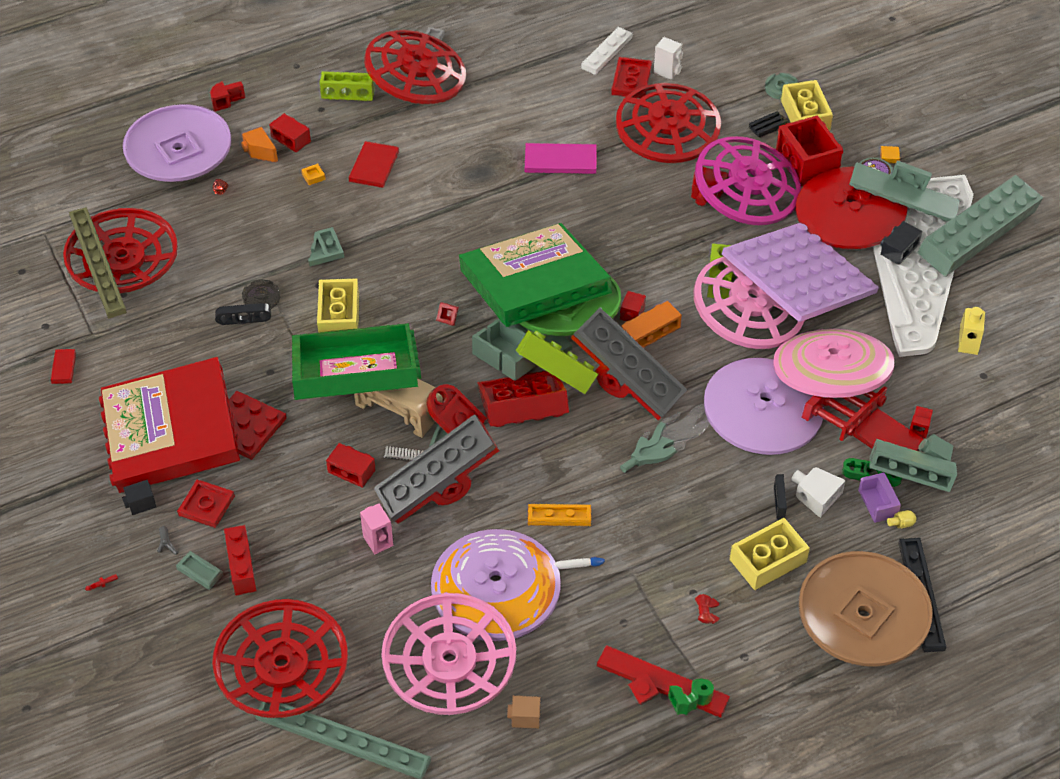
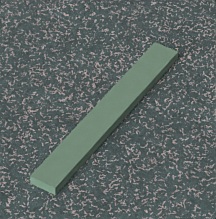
M262 702L258 710L269 711L271 703ZM280 704L279 711L296 709L287 704ZM309 712L286 718H267L255 715V718L259 721L417 779H423L431 762L430 756Z

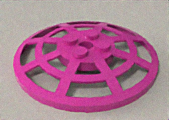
M737 136L718 139L703 149L695 165L696 183L703 197L718 212L737 222L749 225H770L788 217L796 207V200L801 187L795 169L780 152L763 142ZM728 142L747 143L753 145V147L745 145L731 146ZM720 144L725 148L719 153L716 160L704 159L712 147ZM760 148L765 149L766 151L770 152V153L773 154L775 157H777L780 161H777L774 157H772V156H771L770 154H768L767 152L761 150ZM737 150H750L752 154L751 156H742ZM728 153L735 158L732 163L721 160ZM759 154H762L763 156L767 157L773 163H764L762 160L758 159ZM703 166L714 167V176L718 184L708 188L703 177ZM787 167L791 173L796 190L787 185V178L783 168ZM720 168L729 170L728 179H722ZM778 169L782 181L773 178L771 170ZM770 184L780 188L779 192L773 197L768 191ZM734 185L743 192V195L740 196L735 193L729 186ZM723 190L731 198L741 202L739 210L736 211L726 206L714 194ZM787 191L795 197L791 204L780 212L775 202ZM763 194L765 199H750V195ZM748 205H769L773 215L752 216L745 213Z

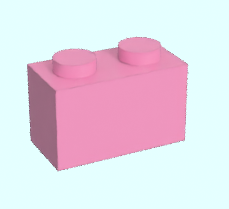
M376 504L361 511L363 537L374 555L392 547L391 521L381 505Z

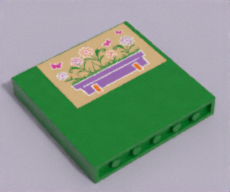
M562 223L459 255L461 272L505 327L612 293L611 276Z

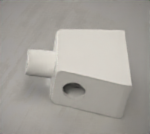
M813 468L808 475L797 470L791 479L798 484L796 497L820 518L840 497L845 485L844 479L819 468Z

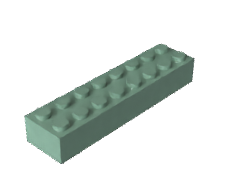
M1015 175L927 236L917 253L946 277L1035 213L1044 197Z

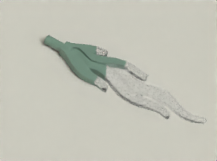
M704 403L696 405L685 418L677 423L674 422L679 420L680 412L662 420L657 425L649 441L650 431H646L638 440L631 459L622 464L620 469L625 473L635 465L639 467L644 464L662 462L672 457L678 451L685 449V441L698 437L710 425L707 416L700 423L695 424L705 414Z

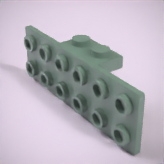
M898 160L891 175L857 162L854 166L849 185L856 189L870 192L875 196H881L889 199L891 202L900 203L908 208L922 211L927 215L941 218L947 222L956 217L958 213L959 199L926 188L932 176V173Z

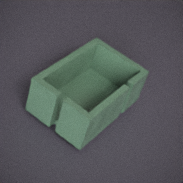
M499 318L489 324L487 329L483 328L472 336V354L498 371L502 369V373L514 381L537 366L516 351L525 333L514 326L505 327Z

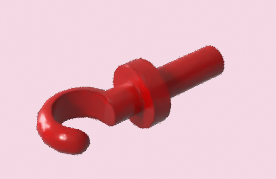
M116 574L105 579L100 577L98 582L86 586L85 590L89 591L100 586L104 588L106 587L105 584L117 580L118 577Z

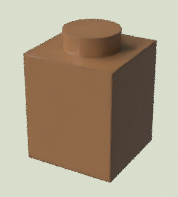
M513 696L512 705L508 704L507 718H512V727L539 729L540 697Z

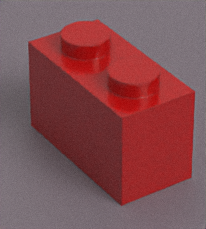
M285 113L269 124L271 137L296 153L311 142L309 128Z
M338 443L326 459L328 473L362 488L376 471L375 460L371 455L359 452L353 447Z

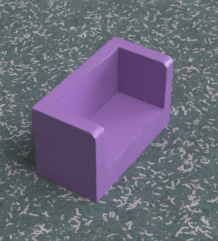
M885 473L861 478L858 491L874 523L894 517L900 511L901 504Z

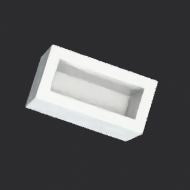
M663 37L656 45L655 74L672 80L676 74L680 73L682 68L680 62L683 56L681 43Z

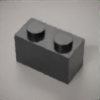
M903 221L899 226L893 228L888 237L885 236L880 244L882 247L880 255L900 265L920 244L923 231Z

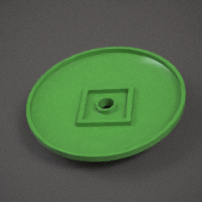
M611 277L612 293L519 324L534 332L536 330L541 334L555 336L573 335L599 307L613 319L621 305L620 288Z

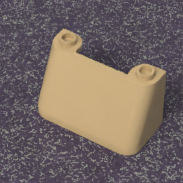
M417 379L418 387L355 393V404L364 409L367 405L372 407L376 403L403 416L405 424L409 425L411 423L415 428L413 433L422 438L435 423L427 409V397L436 387ZM437 393L436 398L439 402L442 403L443 398L439 393Z

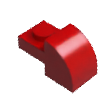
M222 81L214 85L210 91L214 112L230 108V102L245 99L242 81L224 85Z

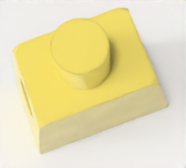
M979 307L966 308L960 324L958 352L978 355L985 322V311ZM971 332H974L973 339L967 336Z

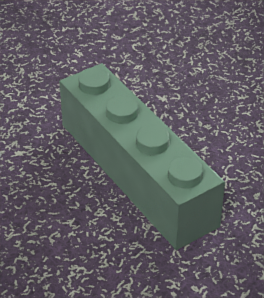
M876 439L870 454V468L947 492L951 491L957 476V467L954 462Z

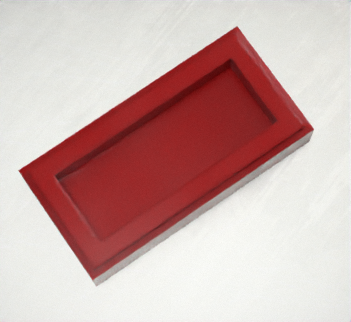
M55 349L51 374L52 384L72 383L76 358L75 349Z

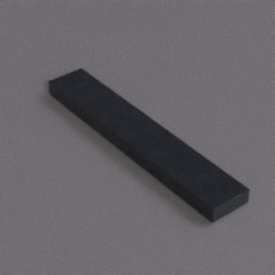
M921 538L899 539L898 544L903 565L912 571L922 582L931 601L932 622L929 633L922 644L923 653L946 651L947 647Z

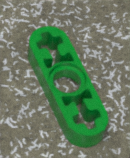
M848 458L843 463L842 473L849 479L861 481L863 477L872 476L867 472V470L872 469L870 468V461ZM885 473L892 487L901 484V477L895 476V478H892L891 474Z

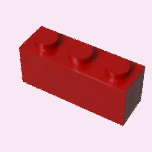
M241 525L226 528L224 533L235 596L256 592L246 527Z

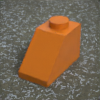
M262 127L242 134V148L245 152L249 153L251 158L271 162L278 161L276 147Z

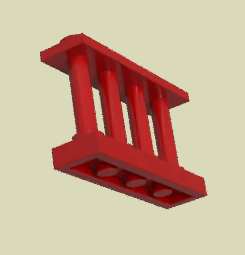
M884 386L877 393L874 391L864 393V396L870 398L867 403L856 396L841 397L859 407L860 410L858 412L837 402L832 397L813 395L805 403L801 418L809 421L813 416L824 418L842 429L839 440L843 442L848 436L854 434L857 427L875 409L884 405L887 399L885 396L887 387ZM830 406L850 419L845 422L824 410L823 407Z

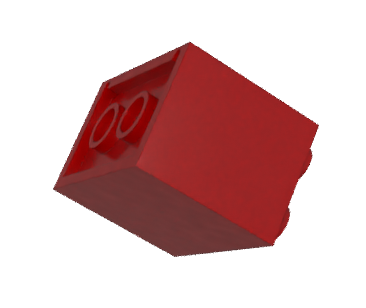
M818 115L779 126L776 150L795 169L800 181V187L824 171L841 167L843 147L836 141L833 133H830L826 124Z

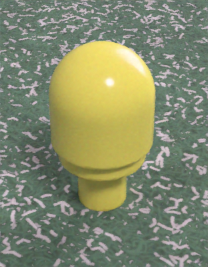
M910 510L897 512L894 517L887 519L888 526L896 525L897 528L911 527L916 522V515Z

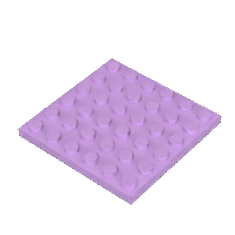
M801 223L725 247L722 251V255L799 322L876 294L879 288L871 279L862 274L858 268L850 264L831 246L821 242L818 235L810 234L807 231L808 227Z

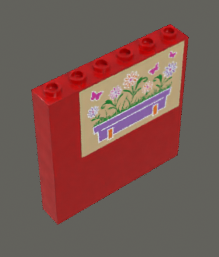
M218 357L101 387L102 396H99L101 407L104 408L101 416L103 422L106 423L103 431L105 438L108 439L105 447L107 453L110 454L107 462L109 469L112 470V474L109 476L112 486H116L119 493L124 492L123 487L148 480L149 485L240 461L223 368Z

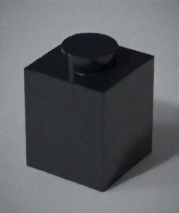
M148 480L123 487L126 496H123L122 500L125 508H130L132 515L156 508L155 499Z

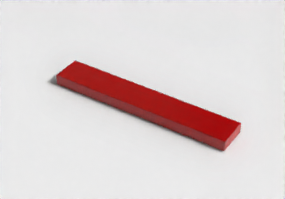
M607 645L597 662V667L631 681L648 673L657 690L667 696L670 686L674 685L681 687L686 695H689L691 691L692 680ZM714 690L711 702L703 706L697 704V708L721 718L730 696Z

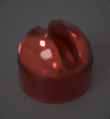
M215 179L212 186L214 193L217 195L224 194L228 184L221 179Z

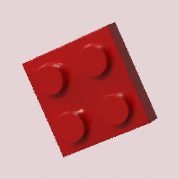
M197 479L177 510L178 516L216 528L235 497L234 491Z

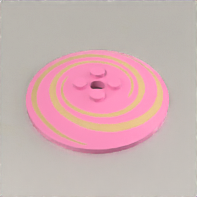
M821 329L801 333L785 341L776 350L773 365L779 379L789 387L814 396L839 398L861 395L882 386L893 373L894 357L884 343L867 334L844 329Z

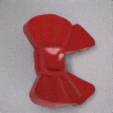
M700 594L695 598L699 605L700 615L698 620L706 624L716 623L720 618L710 613L709 608L718 607L720 605L719 602L714 598L711 599L706 594Z

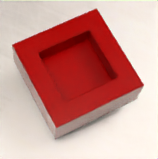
M648 673L628 684L640 705L660 694Z

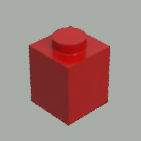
M627 291L620 307V320L630 321L643 313L646 295Z

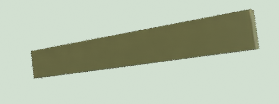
M87 207L70 211V219L108 319L126 314L125 305Z

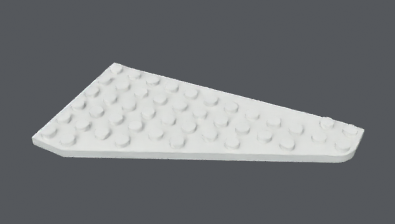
M965 175L930 179L926 188L960 200L957 215L971 206L973 192ZM911 208L907 210L905 222L923 231L920 244L898 265L880 255L882 248L880 244L873 246L892 336L899 357L927 354L934 349L954 274L953 271L945 277L917 253L924 239L946 224L947 221Z

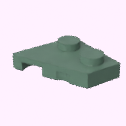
M333 227L315 232L314 242L311 246V255L308 259L310 267L344 258L343 249Z

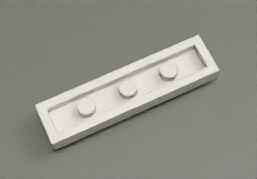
M618 27L582 62L581 69L596 75L632 39V33Z

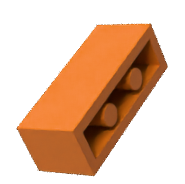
M669 301L656 305L647 312L641 313L638 317L626 321L621 325V328L644 348L681 328L682 314Z

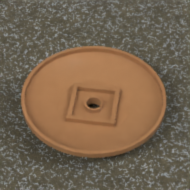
M863 551L845 552L831 556L820 562L809 572L801 587L799 612L806 631L817 645L842 661L861 666L893 664L917 651L929 633L932 622V606L924 585L907 567L887 556ZM865 610L869 613V616H861L858 611Z

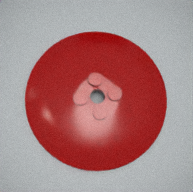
M854 167L830 169L816 175L802 187L796 200V215L799 223L808 227L807 231L810 234L818 235L821 242L836 248L862 249L879 245L885 236L888 237L893 228L899 226L907 217V206L891 202L889 199L875 196L870 192L856 189L849 185Z

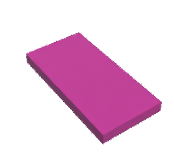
M526 143L525 172L596 174L597 144Z

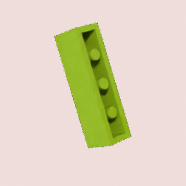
M528 330L516 351L534 364L586 394L598 375L593 370L595 367L587 361L581 363L577 360L578 356L571 351L565 353L561 350L562 346L553 340L551 343L544 340L546 336L535 330L533 333Z

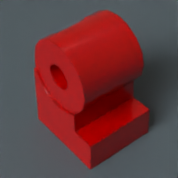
M916 406L910 430L926 439L933 410ZM914 425L923 427L925 430L917 431L914 429Z

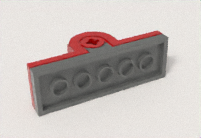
M600 307L571 337L574 342L600 365L595 370L598 374L596 380L607 393L617 398H624L628 393L631 394L657 420L661 419L687 390Z
M474 414L379 483L374 489L390 518L399 524L431 500L437 505H449L460 500L471 487L472 480L468 473L500 450L483 423Z

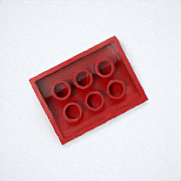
M548 371L528 373L516 381L510 377L477 382L490 427H502L508 423L520 424L525 420H541L544 417H559L569 413L567 390L562 381Z

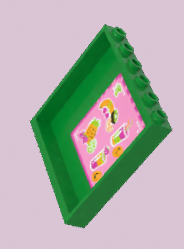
M409 323L292 335V383L295 400L418 387L417 379H421V370L414 330H410Z

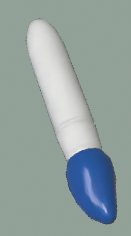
M591 557L590 559L564 560L555 562L554 565L558 569L579 568L590 565L596 567L602 565L605 559Z

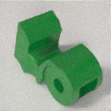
M695 679L692 681L689 695L684 694L679 686H670L668 697L676 714L688 715L691 710L697 709V704L702 706L709 704L712 700L714 685L708 679Z

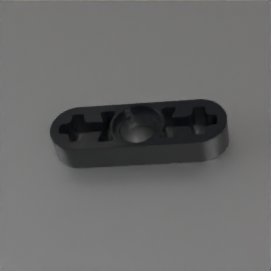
M265 303L222 306L215 310V321L220 325L266 322L271 319V307ZM239 313H247L248 315L241 316Z

